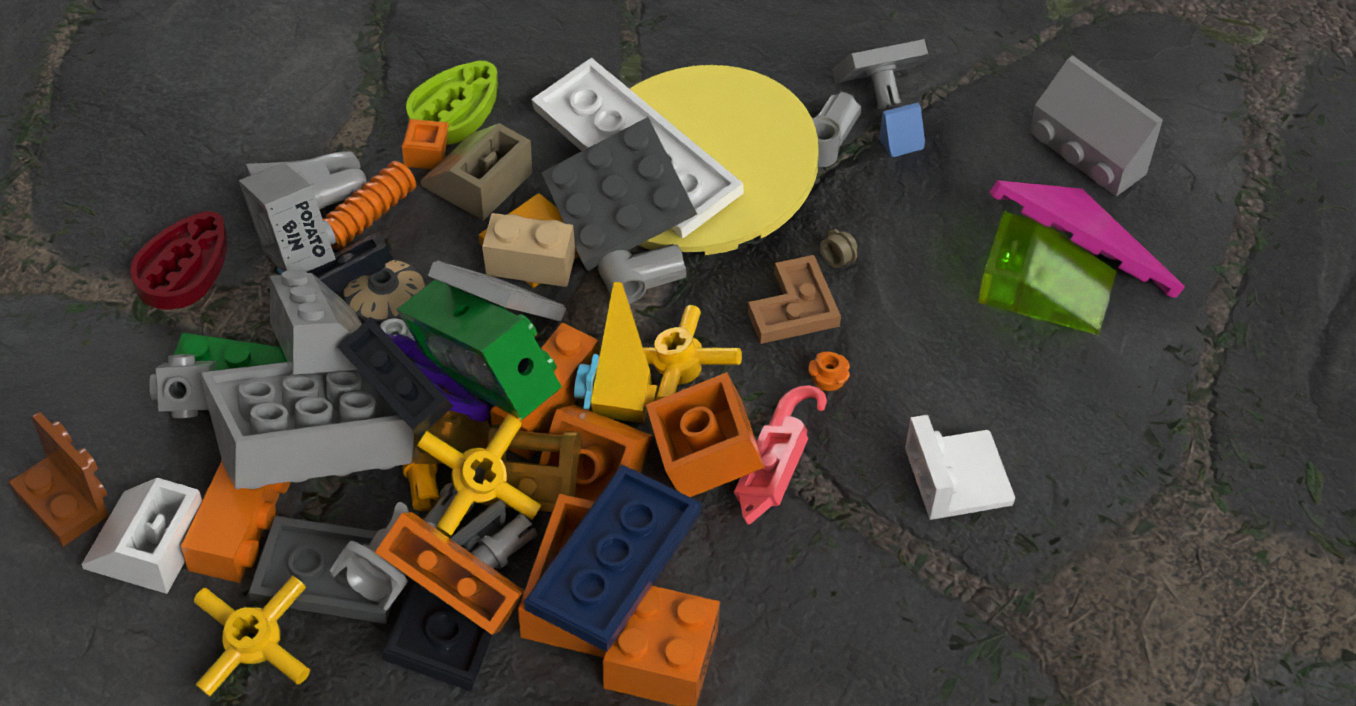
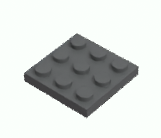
M649 117L541 172L564 223L573 225L575 247L588 271L597 267L600 260L608 253L615 250L628 251L697 215Z

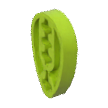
M475 61L450 68L428 79L408 97L406 103L408 124L410 119L437 121L438 119V122L449 124L446 145L463 141L484 123L493 108L498 89L496 67L487 61Z

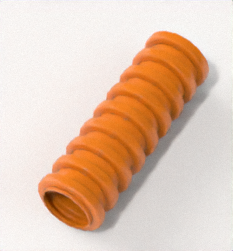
M398 161L390 162L387 168L382 169L378 175L373 176L370 182L363 184L361 189L356 190L351 197H347L343 204L336 206L335 211L329 212L326 215V219L323 218V221L326 220L330 224L335 235L336 243L331 245L333 249L338 251L344 249L346 243H351L355 236L363 233L364 228H369L373 221L380 219L381 215L387 213L390 207L398 204L399 200L404 199L409 192L415 190L416 181L407 166Z

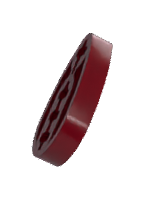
M204 211L182 219L152 238L135 255L131 263L130 273L135 291L144 303L158 309H180L197 302L208 292L223 267L227 253V231L223 217L216 212Z

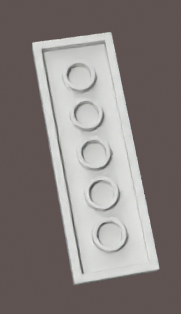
M590 58L531 99L534 110L581 151L649 117L697 212V215L671 228L682 239L744 194L743 183L593 58Z

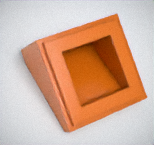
M410 119L402 145L404 165L412 168L432 170L445 158L449 124L446 122Z

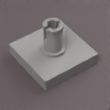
M925 39L852 53L832 68L834 81L839 83L871 77L877 109L901 104V99H899L894 71L907 69L928 54Z

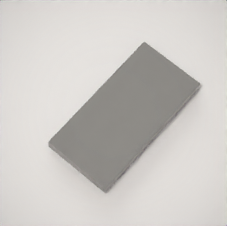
M433 261L428 274L432 278L506 308L557 321L562 320L566 310L561 303L499 278L442 261Z

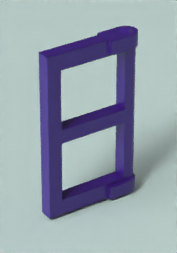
M386 333L407 356L416 362L414 364L454 406L450 409L451 411L466 414L470 419L484 422L491 417L490 411L492 408L486 402L474 397L417 347V343L405 335L397 334V336ZM436 384L443 385V386H444L446 389H448L453 395H450V394L445 393V392H444L439 386H437Z

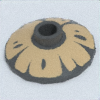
M394 259L386 263L385 267L378 273L369 276L363 275L350 282L343 290V298L354 309L360 320L367 321L371 317L377 324H381L385 320L392 318L403 320L396 309L426 287L422 274L411 264Z

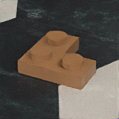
M814 255L775 263L774 275L783 295L748 302V315L760 344L840 327L841 315Z

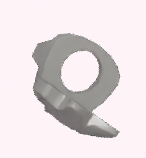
M402 502L396 504L392 520L386 529L378 530L369 545H361L354 541H349L329 570L330 576L334 578L347 567L346 581L355 592L361 593L364 598L375 602L387 598L381 608V611L384 613L397 598L408 580L405 577V573L377 555L375 551L401 513L409 512L407 506ZM427 522L428 524L436 528L434 524H432L431 522Z

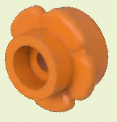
M821 352L817 354L815 360L810 361L808 371L812 376L815 386L821 390L835 391L841 388L848 380L850 364L842 355L834 352Z

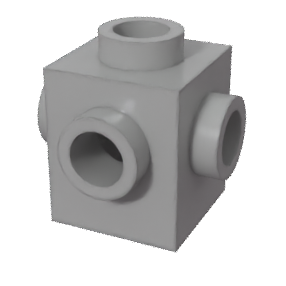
M194 354L168 356V362H164L156 367V374H151L150 396L152 400L158 401V412L171 411L172 418H190L198 416V410H209L201 383V372L217 371L216 361H195ZM180 382L186 386V390L181 387Z

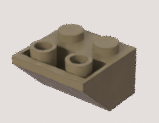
M500 123L474 132L467 136L420 180L421 186L484 221L532 174L531 140Z

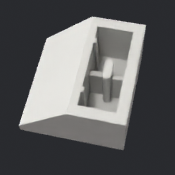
M155 478L124 491L82 563L83 569L168 594L185 562L181 545L202 503L199 490Z

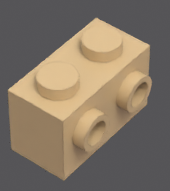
M492 213L482 245L486 275L567 287L576 254L573 225L564 224L557 220L543 221L523 218L515 214L502 215Z

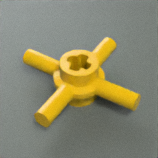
M694 305L685 307L679 327L667 329L658 335L655 340V347H643L648 364H654L656 370L663 374L655 401L676 393L678 385L686 384L696 379L701 372V365L741 364L742 352L740 348H702L701 343L693 338L701 314L700 309Z
M507 415L486 449L473 448L462 454L428 431L425 432L417 444L419 448L452 468V482L457 494L436 525V529L447 537L452 536L473 502L484 503L497 497L531 520L540 509L541 504L506 482L507 472L501 457L522 426V423L517 418ZM477 467L485 471L483 475L484 480L481 484L473 480Z
M292 575L263 609L245 607L236 611L207 588L201 589L196 594L194 603L224 626L222 641L225 652L195 685L210 697L239 663L256 664L266 660L296 684L304 682L310 673V669L278 645L280 641V627L277 620L306 589V586ZM250 632L256 635L253 639L247 636Z

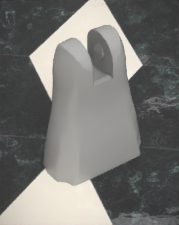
M349 151L285 162L296 173L301 172L310 185L314 183L317 186L324 202V207L319 208V210L344 201L347 197H351L356 190L361 189L363 184L367 183L364 172L360 170V163L357 157ZM284 162L245 164V178Z

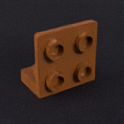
M38 412L32 416V420L47 457L9 481V485L18 499L64 547L109 516L103 498L107 496V492L99 479L94 475L98 467L88 451L83 447L76 450L71 445L72 439L63 425L57 420L50 423L41 412Z

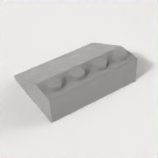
M288 362L201 372V383L222 462L235 489H257L269 484L289 481L303 482L316 477L330 475L345 476L357 471L371 469L386 470L398 465L412 464L414 431L359 370L293 375Z

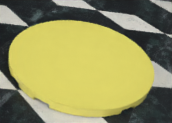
M700 65L667 71L650 77L630 88L632 92L743 183L744 194L683 239L670 228L638 246L653 250L674 244L679 246L681 252H705V255L735 250L739 248L738 244L758 236L764 238L777 230L799 210L807 199L818 172L819 144L817 132L806 107L789 89L779 82L760 73L739 67Z

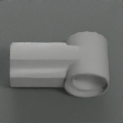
M842 91L837 95H831L819 115L812 118L819 144L818 167H827L837 161L840 146L861 114V105L855 101L853 95Z
M674 244L636 255H631L626 250H615L605 255L597 267L610 295L612 294L614 282L623 284L629 304L640 299L646 292V289L686 278L683 254L679 246Z

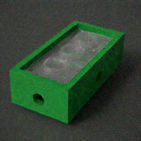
M437 279L433 280L396 309L423 353L467 391L520 420H523L562 388L554 373L557 369L554 360L545 350L539 347L534 338L537 336V331L531 321L523 314L517 316L507 311L501 305H493L479 296L471 295L462 289Z

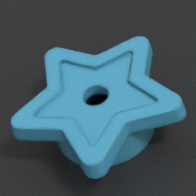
M593 354L591 365L580 363L578 367L574 397L585 399L583 409H590L593 387L599 363V355Z

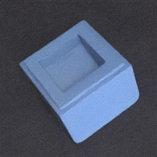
M918 102L883 112L879 140L890 157H897L924 149L925 137L922 113Z

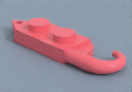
M806 385L791 389L779 400L769 424L763 426L756 443L765 468L740 477L734 490V494L741 504L743 518L747 525L754 522L771 506L780 505L808 441L807 429L804 423L795 417H791L792 412L799 402L808 398L815 399L817 401V409L823 411L826 407L827 399L825 393L820 388Z

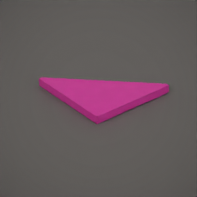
M997 180L989 191L991 196L997 200H1014L1023 205L1024 207L1020 213L1048 228L1052 225L1062 232H1071L1073 235L1070 241L1095 255L1101 253L1109 259L1122 261L1118 268L1143 282H1147L1150 278L1171 298H1177L1185 288L1171 272L1082 188Z

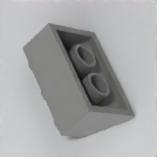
M1071 56L1035 104L1029 132L1040 142L1045 143L1065 158L1067 162L1073 164L1092 178L1098 185L1104 187L1113 195L1118 196L1147 174L1163 119L1079 59Z
M288 270L283 272L282 275L270 276V324L293 375L358 370L338 348L345 339L362 325L354 309L312 273L302 270Z

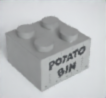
M284 162L239 180L263 252L283 272L288 270L307 272L336 260L331 247L332 244L336 243L335 235L330 224L326 220L323 221L319 208L324 207L321 193L314 183L310 185L301 172L296 173Z

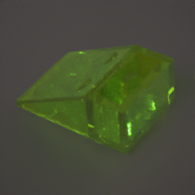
M1003 212L984 270L978 303L1099 335L1116 270L1070 241V239L1052 227L1047 228L1031 218Z

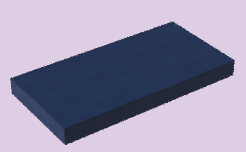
M621 465L525 599V610L608 652L700 515L702 503Z

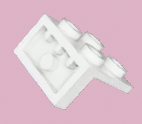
M928 415L911 417L905 450L930 520L1008 507L1014 504L1015 495L989 430L942 437L939 431L933 430Z

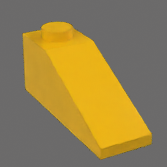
M614 282L593 387L591 407L593 412L610 419L645 424L646 405L655 401L658 385H652L649 365L623 284Z

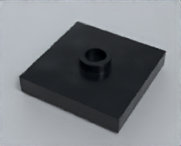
M413 580L384 649L382 660L471 692L493 635Z

